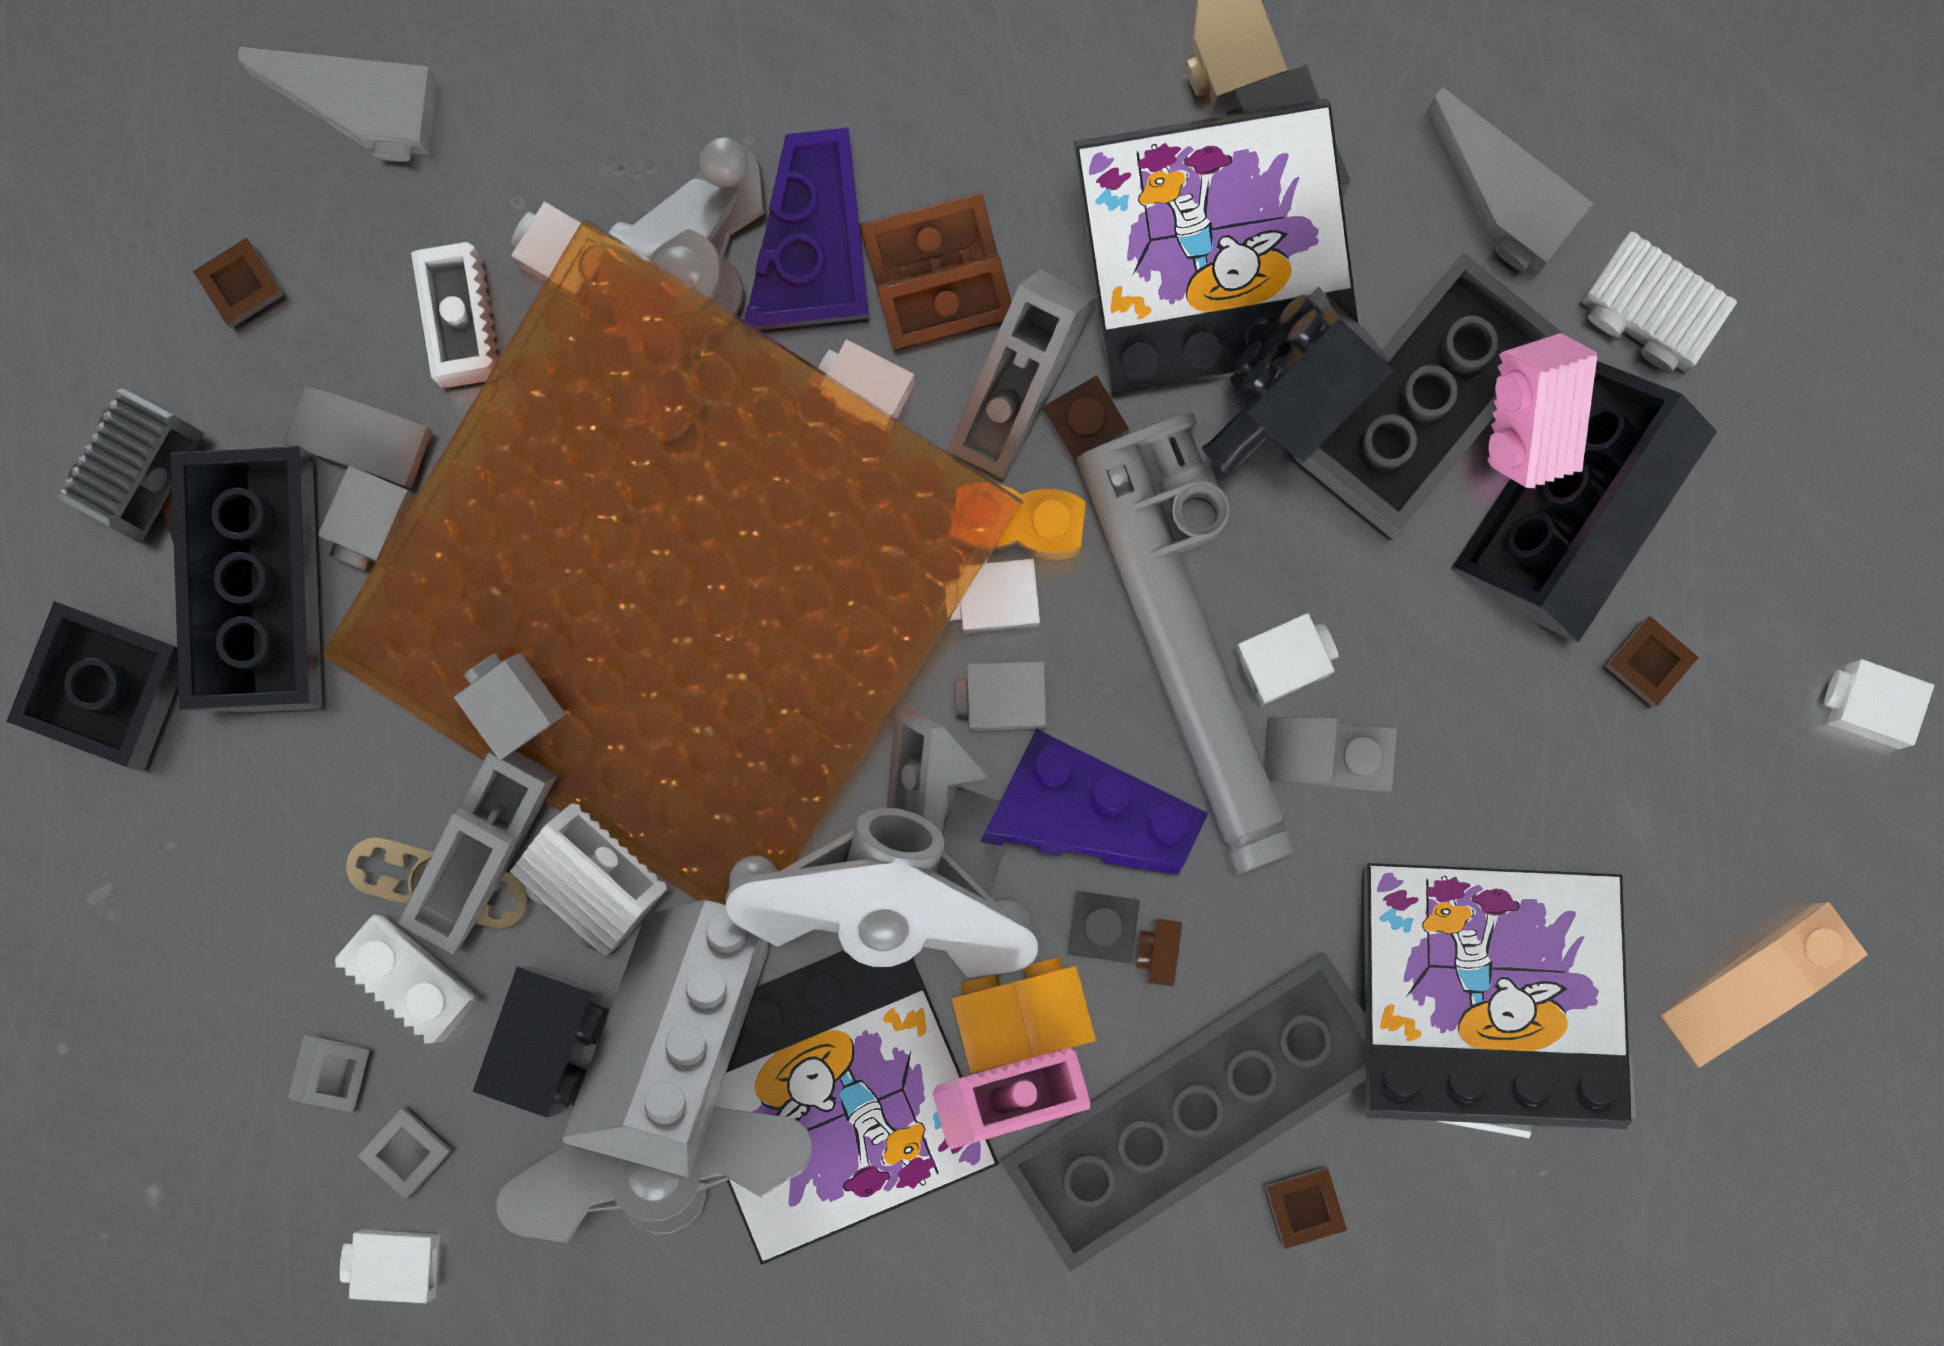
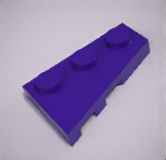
M849 127L786 134L769 206L770 212L762 248L759 251L749 306L747 305L742 328L744 332L869 318Z
M1036 729L980 842L1003 846L1004 842L1008 841L1038 846L1037 852L1061 856L1063 851L1098 856L1103 863L1179 875L1208 813Z

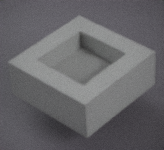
M304 1035L287 1098L300 1103L354 1112L370 1050L352 1044Z
M404 1107L394 1115L358 1157L406 1200L414 1194L452 1149Z

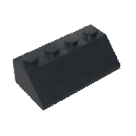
M1596 361L1582 472L1573 471V475L1564 474L1563 478L1554 477V482L1545 481V485L1536 484L1535 488L1524 487L1510 479L1453 565V568L1531 621L1579 643L1717 431L1682 393Z
M300 446L170 453L179 710L268 712L322 709L313 456Z

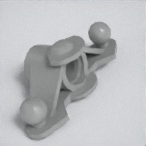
M729 137L715 138L705 144L699 154L700 170L694 178L634 225L623 222L616 223L606 236L599 254L595 275L596 301L601 308L614 310L633 387V392L629 397V410L632 418L644 434L656 441H671L679 438L687 431L714 394L697 364L695 356L701 337H708L723 331L735 320L743 303L744 287L740 274L731 262L724 257L729 238L732 234L765 214L762 168L759 159L749 148Z
M881 807L866 811L859 816L855 829L781 871H778L769 859L761 856H747L735 864L729 876L730 888L726 894V912L730 920L739 927L777 947L814 929L838 933V938L844 951L857 962L872 967H892L907 962L919 953L922 947L945 950L967 978L1009 973L1024 969L1034 961L1038 954V937L1031 926L1032 918L1029 911L1022 902L1012 898L994 901L943 850L945 839L942 832L928 819L903 809Z
M714 1107L689 1177L565 1144L510 1180L500 1190L497 1197L496 1213L501 1224L511 1233L523 1237L568 1243L587 1212L622 1208L624 1215L639 1229L652 1234H672L688 1227L701 1213L707 1198V1188L731 1179L759 1198H762L790 1178L800 1175L807 1168L811 1159L812 1139L808 1130L799 1121L789 1117Z

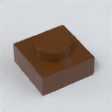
M247 238L193 271L224 322L230 328H233L284 295L253 244Z
M1097 375L1042 407V412L1073 464L1077 463L1076 458L1081 454L1116 440L1129 432L1127 424Z
M1649 616L1645 618L1605 667L1652 707H1656L1699 657Z
M1154 919L1152 932L1140 931L1136 969L1147 970L1146 983L1174 986L1182 922Z
M1327 1167L1264 1185L1284 1249L1347 1231Z

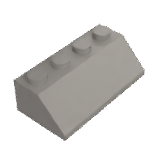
M701 900L647 913L644 917L563 1134V1143L681 1176H690L768 954V942L739 927L730 920L726 912V905Z

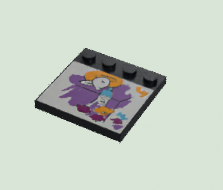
M1328 99L1073 141L1109 385L1112 394L1235 373L1236 371L1233 367L1242 352L1256 341L1264 343L1281 326L1278 320L1285 308L1300 295L1305 294L1309 297L1318 286L1358 323L1332 108Z
M1367 863L1364 870L1366 1118L1627 1129L1632 1119L1622 874Z
M843 950L755 988L714 1107L789 1117L799 1121L808 1130L812 1139V1155L807 1168L800 1175L790 1178L762 1198H759L731 1179L727 1180L761 1265L999 1165L989 1139L950 1149L946 1143L932 1093L937 1085L963 1076L913 957L907 962L892 967H872L857 962Z

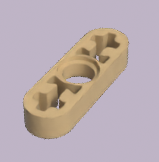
M368 838L355 845L349 853L346 863L347 875L350 882L359 891L407 905L433 852L383 838ZM379 848L386 850V862L408 868V856H417L418 861L413 866L408 878L409 894L403 895L398 892L405 880L380 876L377 885L369 883L370 872L361 869L364 857L374 858ZM505 872L495 891L499 889L501 882L510 884L508 894L518 898L515 910H504L500 919L492 917L493 906L487 903L475 924L494 929H509L521 923L527 916L531 906V899L527 895L524 885L511 873Z

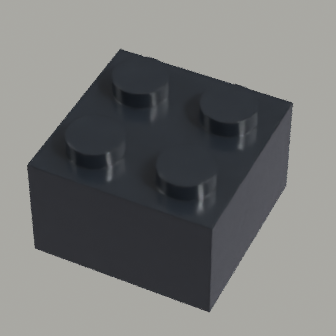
M54 601L6 722L122 766L144 771L178 685L177 647Z
M517 966L472 1092L546 1118L561 1114L563 1107L574 1106L587 1073V1069L578 1067L584 1047L591 1044L597 1045L608 1016L609 1008L600 1006L604 992L534 967Z

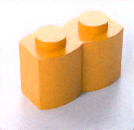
M976 482L966 484L957 490L953 542L964 549L982 554H999L1017 548L1022 553L1036 559L1047 561L1070 559L1080 553L1086 501L1075 494L1058 489H1038L1021 495L1016 490L998 483Z
M1060 957L1028 965L1023 969L1025 979L1000 985L998 974L960 983L963 995L951 998V1003L970 1074L1015 1063L1056 1050L1060 1051L1063 1048H1072L1096 1041L1077 966L1062 969Z

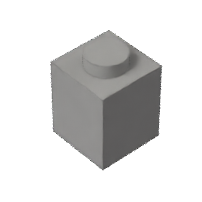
M349 465L318 536L333 544L329 556L363 571H365L369 560L386 567L417 498L404 488Z
M521 652L504 661H501L496 653L481 661L464 674L470 686L454 697L499 761L517 751L566 715Z
M1044 661L967 663L968 679H955L956 717H969V732L1046 729Z

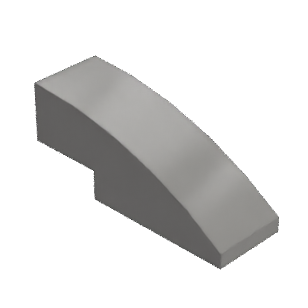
M492 750L488 752L461 808L452 814L398 925L450 954H456L504 876L558 774L516 751L500 761Z

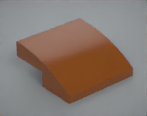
M981 191L859 223L893 350L1004 321L1012 301Z

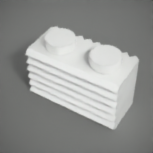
M1632 231L1621 242L1581 301L1583 305L1592 310L1588 318L1595 326L1614 337H1620L1624 331L1644 345L1641 354L1646 360L1669 373H1672L1676 367L1686 373L1697 363L1737 304L1734 298L1727 296L1722 290L1715 288L1712 283L1706 282L1701 276L1694 274L1691 269L1673 260L1670 255L1663 253L1658 247L1652 246L1648 240L1642 239L1637 233Z
M468 242L411 252L431 378L435 380L440 388L498 379L502 371L497 366L500 358L495 353L498 346L493 341L496 334L491 328L494 322L489 316L492 309L487 304L490 297L485 291L488 285L483 279L486 272L481 267L484 260L476 248Z
M571 803L542 828L534 841L528 846V849L522 854V857L516 862V865L510 870V873L524 885L530 899L540 905L548 906L571 927L574 938L580 944L595 949L604 958L631 935L667 890L665 882L657 881L656 873L648 872L646 865L638 863L637 856L629 855L626 847L619 846L618 839L610 838L608 830L600 829L599 822L590 820L589 813L581 812L580 805Z
M374 914L369 918L335 958L336 968H345L346 976H355V984H365V993H374L375 1001H384L385 1010L394 1009L395 1018H404V1027L414 1026V1035L423 1034L424 1044L444 1042L481 998L385 915Z

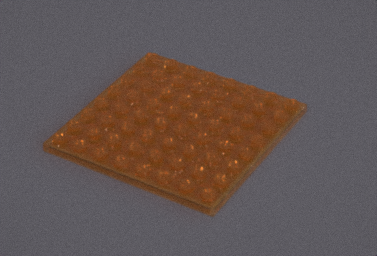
M582 220L321 655L484 761L488 752L492 749L454 697L470 686L464 674L494 653L498 655L501 661H504L521 652L566 714L516 751L558 774L545 802L561 812L571 803L580 805L581 812L589 813L590 820L599 822L600 829L608 830L609 837L618 839L619 846L626 847L629 855L637 856L640 864L646 865L649 870L697 901L708 900L726 905V894L730 888L729 876L735 864L747 856H761L769 859L778 871L797 861L1025 501L593 222Z

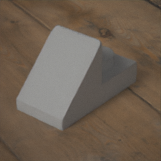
M908 705L897 706L887 808H899L916 813L931 821L943 835L944 819L948 812V785L985 780L988 777L943 726Z
M1268 717L1264 768L1269 781L1390 793L1392 792L1397 728L1339 723L1338 719Z

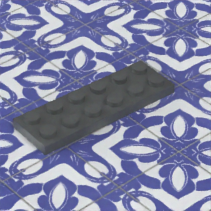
M1322 952L1090 1103V1109L1068 1116L1000 1160V1162L1071 1272L1366 1080L1365 1013L1327 954Z

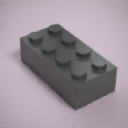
M1463 252L1382 349L1394 371L1304 463L1296 457L1294 459L1393 539L1493 419V412L1497 410L1494 403L1497 399L1495 392L1496 378L1501 375L1498 366L1502 364V360L1499 354L1562 332Z

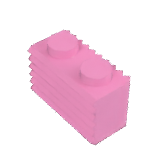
M1559 333L1499 354L1502 364L1498 366L1501 375L1496 378L1495 386L1497 399L1494 403L1497 410L1493 412V416L1496 421L1491 424L1495 433L1490 435L1488 447L1490 457L1487 458L1490 467L1528 488H1535L1536 484L1545 485V481L1554 482V477L1563 478L1564 474L1573 475V471L1582 472L1597 352Z
M1069 1047L937 1085L932 1093L945 1140L950 1149L1090 1109L1091 1103L1077 1053Z

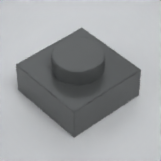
M1076 891L1067 955L1131 964L1140 900Z

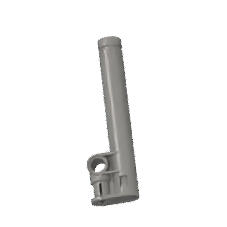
M1188 413L1100 445L1081 454L1076 458V461L1224 842L1229 843L1231 848L1229 855L1238 875L1293 854L1297 850L1289 830H1285L1282 821L1285 820L1181 556L1184 552L1208 544L1216 539L1227 523L1230 511L1228 499L1220 489L1211 465L1203 464L1190 428L1197 423L1194 413ZM1171 443L1174 445L1181 466L1178 464ZM1193 498L1206 499L1213 505L1216 511L1215 523L1205 529L1192 528L1182 517V505Z

